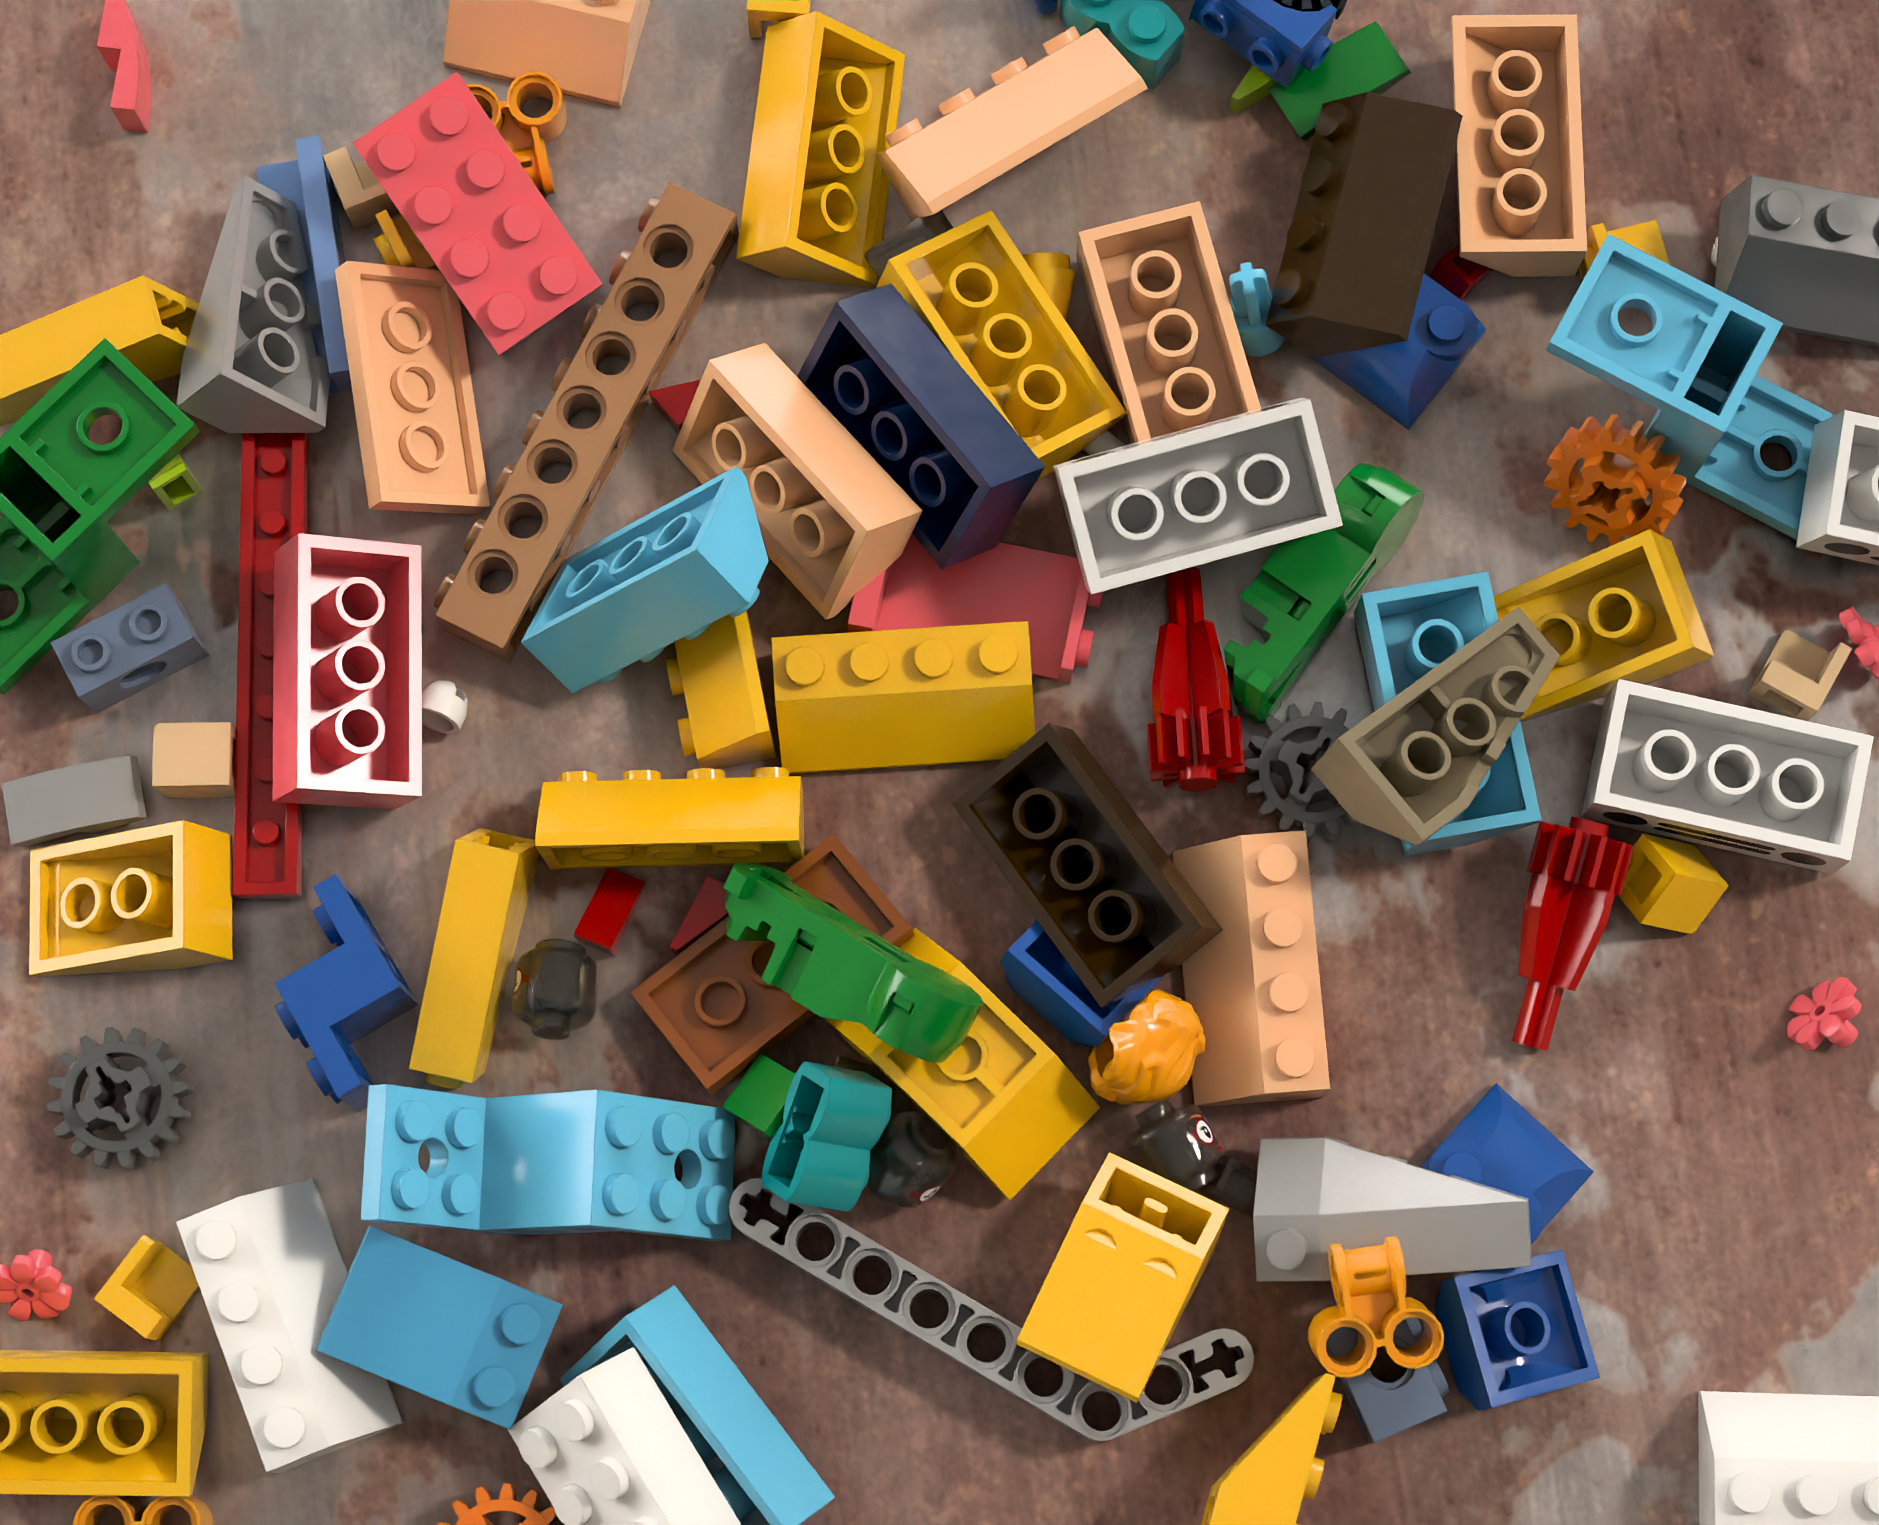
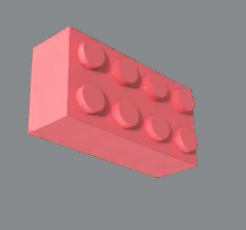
M458 72L352 143L498 355H502L603 286L594 270Z
M298 533L274 551L272 802L395 810L422 796L421 546Z

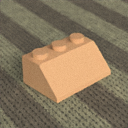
M449 0L443 63L445 67L513 82L518 76L527 72H542L551 76L558 83L562 94L621 108L651 0Z

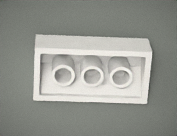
M313 1178L240 1196L176 1222L266 1472L283 1473L404 1423L389 1380L316 1350L347 1277L348 1270Z
M1698 1392L1699 1525H1879V1397Z

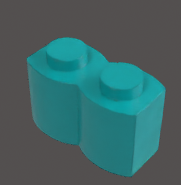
M1061 0L1060 18L1065 28L1069 29L1075 26L1079 35L1098 28L1142 77L1148 89H1154L1181 58L1184 26L1177 14L1161 0Z
M804 1061L790 1084L785 1100L783 1124L776 1131L768 1147L762 1171V1185L789 1203L849 1212L868 1182L870 1150L877 1143L889 1122L892 1089L865 1072Z

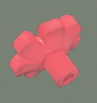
M1854 606L1840 612L1839 620L1847 630L1852 642L1855 645H1859L1854 650L1858 661L1864 669L1869 667L1875 679L1879 681V624L1874 626L1872 623L1867 622L1859 616Z
M1839 977L1833 983L1827 980L1814 987L1812 990L1813 999L1803 994L1798 995L1789 1007V1011L1795 1018L1786 1027L1787 1036L1804 1050L1808 1051L1816 1049L1825 1038L1835 1043L1839 1048L1850 1046L1856 1040L1858 1030L1848 1019L1857 1016L1862 1007V1004L1853 996L1857 988L1846 977Z
M35 1249L30 1251L28 1256H15L11 1267L0 1264V1303L7 1304L11 1302L8 1311L10 1317L25 1322L28 1321L32 1310H34L41 1319H50L57 1317L60 1310L63 1311L68 1308L72 1296V1287L60 1283L62 1274L52 1267L54 1258L50 1253Z

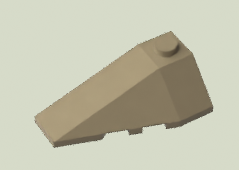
M1517 607L1340 736L1311 770L1353 820L1419 846L1470 806L1479 791L1480 784L1491 766L1499 758L1506 746V741L1520 718L1528 710L1560 655L1522 610Z

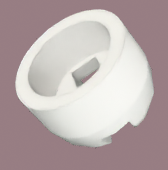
M437 680L427 685L422 691V724L443 734L454 735L459 733L467 716L468 700L466 693L462 689L456 688L453 682L447 680Z

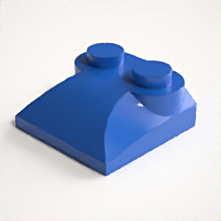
M1424 273L1407 341L1317 358L1312 355L1309 357L1409 430L1482 339L1486 328L1466 303Z
M1037 920L1006 951L1000 960L1008 985L1013 992L1066 1039L1086 1047L1093 1046L1098 1048L1102 1042L1106 1041L1110 1037L1109 1028L1114 1023L1122 1022L1164 977L1158 978L1107 1008H1101Z
M1497 1083L1420 1166V1168L1446 1176H1458L1529 1198L1531 1244L1594 1172Z
M1563 1249L1532 1257L1531 1267L1480 1270L1441 1281L1440 1290L1435 1301L1436 1317L1441 1323L1444 1332V1345L1456 1386L1461 1395L1469 1403L1473 1404L1477 1411L1494 1408L1600 1378Z

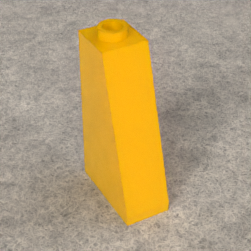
M142 275L1 334L0 426L18 421L104 338L118 349L151 382L180 374L183 353L199 303Z
M479 828L455 840L409 1065L411 1070L425 1072V1081L430 1084L445 1088L461 1089L464 1087L465 1082L473 1083L485 1073L540 855L535 846L534 839Z

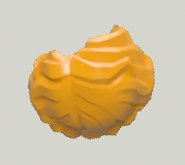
M1163 990L1150 991L1143 1002L1132 1010L1128 1021L1114 1023L1109 1028L1110 1037L1102 1042L1098 1048L1093 1047L1092 1053L1087 1058L1091 1070L1089 1074L1091 1087L1094 1088L1097 1095L1104 1099L1124 1105L1164 1101L1178 1093L1187 1084L1192 1074L1196 1056L1205 1052L1206 1040L1203 1034V1027L1192 1005Z

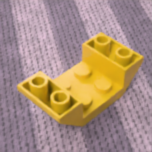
M914 928L913 932L915 935L899 948L916 959L931 964L958 978L970 986L982 998L983 1005L964 1043L944 1062H929L889 1045L859 1022L825 1018V1021L870 1065L874 1063L963 1150V1156L1010 1202L1100 1109V1106L1058 1056L971 971L921 931Z

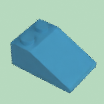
M368 1226L316 1350L511 1430L563 1304Z

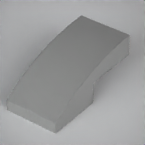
M131 755L67 766L2 783L10 842L14 846L30 847L76 832L96 834L147 818L137 757Z

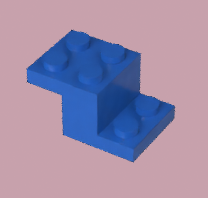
M335 874L313 887L322 903L321 906L313 910V913L332 944L336 943L338 947L276 982L275 985L284 1001L275 1005V1009L290 1036L294 1040L298 1038L305 1048L310 1046L315 1058L306 1062V1065L325 1096L330 1095L336 1104L344 1101L361 1112L367 1108L368 1087L374 1084L354 1050L352 1043L419 1004L359 898Z

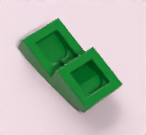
M1375 21L1334 43L1328 55L1314 72L1311 73L1304 68L1287 88L1275 82L1267 89L1299 137L1307 141L1315 135L1316 122L1323 103L1365 92L1381 95L1409 75L1411 71L1380 25Z

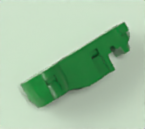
M1366 463L1356 465L1334 490L1343 526L1279 543L1261 566V572L1249 588H1245L1240 594L1239 600L1243 618L1263 632L1265 644L1253 639L1250 645L1245 647L1229 640L1223 651L1228 676L1233 681L1235 705L1247 713L1246 716L1256 723H1264L1265 719L1270 715L1274 717L1281 707L1282 698L1371 578L1398 551L1417 520L1425 494L1422 490L1387 468Z
M753 862L735 863L723 887L726 889L725 907L730 915L727 922V936L735 941H768L769 939L775 943L773 953L761 980L769 985L779 987L790 994L791 999L821 1018L859 1022L884 1042L916 1058L942 1063L964 1043L983 1005L981 996L970 986L953 975L918 960L795 885L792 883L793 878L780 870Z

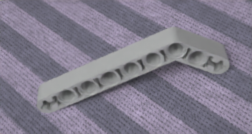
M753 1178L741 1183L732 1193L729 1202V1215L737 1230L747 1239L1084 1439L1093 1442H1108L1228 1391L1244 1382L1253 1369L1254 1354L1252 1346L1246 1337L1235 1330L1222 1328L1212 1330L1163 1351L1156 1367L1168 1368L1174 1372L1180 1385L1178 1396L1170 1404H1155L1149 1400L1144 1390L1136 1403L1058 1364L1056 1365L1062 1373L1060 1389L1051 1396L1040 1397L1033 1394L1027 1388L1024 1373L1030 1363L1046 1358L1016 1344L1022 1330L1019 1326L815 1206L784 1201L762 1185V1178ZM765 1194L772 1196L770 1200L771 1208L777 1215L787 1221L790 1220L792 1209L802 1212L789 1226L784 1245L774 1242L782 1234V1231L771 1222L760 1219L755 1227L748 1225L750 1214L744 1208V1205L749 1198L759 1202ZM812 1226L827 1228L833 1233L835 1238L833 1251L827 1258L821 1261L807 1260L798 1251L800 1235ZM868 1259L883 1261L891 1270L892 1279L885 1291L877 1295L862 1293L854 1284V1274L857 1267ZM928 1292L939 1294L946 1300L949 1307L946 1320L940 1326L931 1329L918 1326L910 1315L912 1302L917 1296ZM980 1326L996 1328L1005 1339L1006 1348L1004 1353L993 1362L983 1363L977 1361L970 1355L967 1349L969 1335ZM1219 1342L1223 1350L1234 1348L1238 1353L1239 1360L1231 1365L1233 1376L1225 1378L1221 1370H1213L1197 1378L1199 1383L1205 1388L1204 1391L1195 1394L1191 1372L1179 1356L1184 1353H1190L1191 1366L1213 1355L1211 1343ZM1094 1393L1110 1395L1119 1407L1118 1421L1113 1428L1107 1431L1092 1429L1085 1423L1082 1416V1406L1085 1399Z

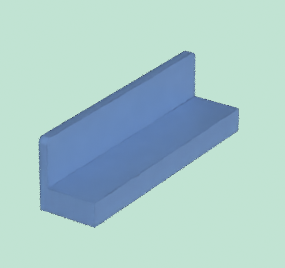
M320 135L295 139L298 160L259 166L256 171L258 183L296 204L308 263V269L301 276L307 304L316 306L320 323L313 329L317 355L327 358L330 374L329 394L352 391L335 269L345 263L334 182L323 158V155L327 154V150Z

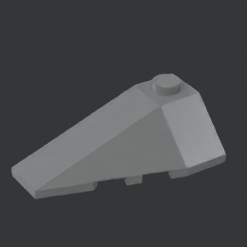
M246 175L237 180L183 353L176 406L227 433H318L326 426L330 374L327 358L317 355L313 329L320 324L317 308L315 305L307 304L301 276L308 269V263L296 204Z
M1328 1136L1263 1137L1260 1139L1253 1211L1257 1282L1331 1280L1328 1261L1329 1245L1340 1244L1344 1250L1383 1245L1386 1237L1397 1236L1400 1243L1405 1275L1531 1267L1529 1198L1458 1176H1446L1408 1164L1406 1160L1390 1155L1386 1157L1349 1146L1348 1142Z

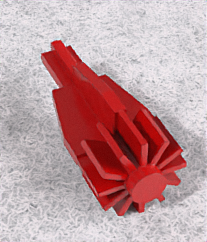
M1190 567L1166 574L1170 623L1159 627L1151 687L1153 717L1156 718V723H1147L1146 731L1151 781L1163 780L1164 788H1170L1179 783V788L1182 790L1201 792L1216 788L1217 780L1228 783L1235 782V774L1244 775L1245 763L1240 716H1233L1229 681L1214 623L1204 619L1200 569Z
M1571 816L1568 827L1541 821L1538 825L1526 869L1527 872L1534 874H1532L1524 903L1518 976L1527 978L1528 983L1513 1034V1042L1545 1051L1548 1050L1564 989L1576 991L1607 926L1614 896L1622 895L1635 846L1608 839L1609 826L1573 816Z

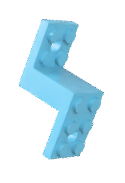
M1608 234L1545 351L1656 407L1658 410L1644 437L1650 440L1654 436L1662 434L1666 437L1660 448L1662 454H1679L1681 460L1672 474L1686 477V483L1797 540L1814 425L1832 417L1834 414L1756 375L1783 323ZM1626 308L1641 309L1651 320V332L1644 336L1627 334L1618 323V313ZM1773 442L1786 447L1792 457L1791 468L1785 471L1769 469L1761 460V446Z
M390 1084L369 1085L361 1220L507 1236L623 1231L705 1241H730L732 1219L729 1215V1202L733 1193L735 1116L725 1108L603 1090L482 1098ZM423 1142L430 1153V1165L426 1173L420 1168L418 1162V1153ZM677 1156L680 1158L683 1167V1175L680 1182L676 1180L674 1173Z

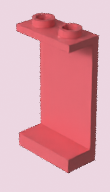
M911 534L902 555L854 595L848 619V632L1028 621L1032 676L1071 684L1074 667L1087 668L1094 631L1083 629L1087 606L1100 608L1103 591L1091 595L1086 590L1078 558L998 542L994 549L941 569L915 536Z

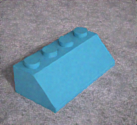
M736 466L565 559L526 631L521 644L573 694L595 682L606 684L615 678L624 667L638 660L644 663L649 662L657 657L667 645L683 637L686 640H692L704 632L712 622L728 614L731 617H737L748 610L759 596L760 590L757 588V585L769 560L746 475Z
M1488 572L1361 594L1354 611L1374 711L1499 621ZM1520 720L1506 741V746L1499 758L1491 766L1480 784L1479 791L1470 806L1419 846L1401 839L1404 857L1467 846L1540 823L1542 819Z
M675 1285L626 1315L559 1379L563 1386H566L580 1374L634 1347L741 1525H803L835 1498L816 1470L801 1453Z

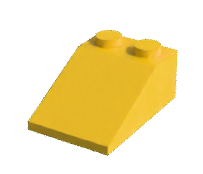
M1651 529L1494 596L1498 620H1501L1519 607L1560 655L1528 710L1520 718V721L1606 696L1618 679L1646 684L1714 657L1672 542Z
M181 820L30 850L29 975L44 977L171 970L233 960L231 834Z

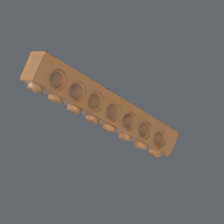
M671 182L668 183L660 199L652 197L645 206L638 223V231L642 232L632 252L623 250L618 256L609 278V283L613 285L603 305L595 303L587 313L580 332L581 337L585 339L574 359L567 356L559 365L552 381L551 389L555 391L552 400L545 412L537 410L531 417L522 439V443L527 445L516 466L508 464L500 474L493 491V498L497 499L492 511L486 521L479 518L474 523L463 548V551L468 554L457 575L449 573L445 577L435 596L434 607L438 608L435 616L444 631L511 663L562 562L571 551L651 401L649 391L657 390L739 236L736 213ZM675 249L687 255L680 265L673 268H664L655 263L657 257L666 250ZM640 302H649L658 307L655 315L646 321H634L626 316L629 309ZM621 355L630 360L626 369L619 374L606 375L598 371L599 364L608 356ZM591 408L601 413L597 423L590 428L576 429L569 425L571 416L580 409ZM564 462L572 467L570 474L562 482L549 484L540 480L542 470L550 463ZM523 516H536L540 518L542 525L534 536L521 539L510 534L513 524ZM506 570L513 574L512 582L506 590L496 594L486 593L481 590L482 582L490 572Z

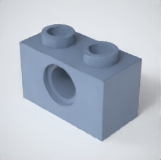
M166 583L50 642L77 696L96 714L209 655L182 602Z
M1410 1317L1404 1319L1396 1326L1393 1332L1394 1345L1409 1347L1416 1343L1414 1336L1422 1333L1418 1318ZM1346 1326L1335 1329L1326 1341L1327 1353L1333 1356H1342L1352 1351L1358 1341L1357 1329ZM1436 1360L1430 1365L1419 1369L1402 1366L1400 1375L1392 1383L1379 1381L1372 1375L1369 1368L1363 1374L1352 1378L1337 1376L1367 1445L1377 1443L1447 1411L1442 1397L1449 1395L1450 1390Z

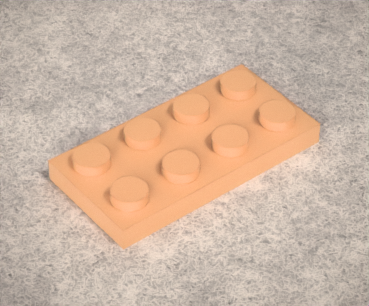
M346 261L335 269L369 509L478 515L490 507L459 297L440 270Z

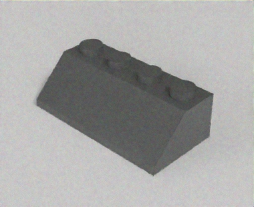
M1751 175L1723 197L1720 202L1715 288L1782 322L1783 325L1780 330L1879 347V198Z

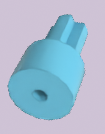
M1245 262L1240 264V272L1231 274L1229 277L1232 294L1230 305L1244 353L1248 356H1265L1277 350L1285 338L1265 325L1272 300V291L1269 290L1265 270L1253 269L1251 262Z

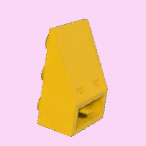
M1109 1152L1080 1205L1017 1338L1016 1344L1137 1403L1216 1249L1229 1208Z
M1325 1373L1313 1378L1211 1486L1201 1525H1300L1296 1523L1302 1499L1308 1500L1309 1498L1314 1500L1324 1468V1460L1314 1457L1320 1434L1325 1435L1326 1432L1332 1434L1342 1402V1394L1332 1392L1336 1376Z

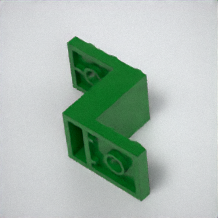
M106 338L92 349L0 437V514L2 515L0 518V592L4 590L14 591L17 593L19 600L15 613L8 619L0 621V693L3 695L53 648L50 642L71 631L141 563L106 522L200 433L196 424ZM114 415L121 418L122 430L116 440L105 445H98L90 441V428L99 417Z

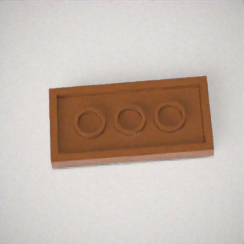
M834 834L783 872L793 878L792 883L898 948L915 935L912 927ZM730 915L630 992L711 1096L749 1067L760 1053L764 1055L815 1014L791 999V995L779 987L769 985L761 980L773 953L775 943L769 939L768 941H735L728 937L727 922Z

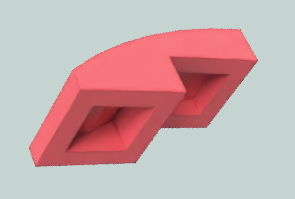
M105 0L97 48L110 70L117 71L110 108L124 130L148 133L151 114V77L142 34L125 0Z

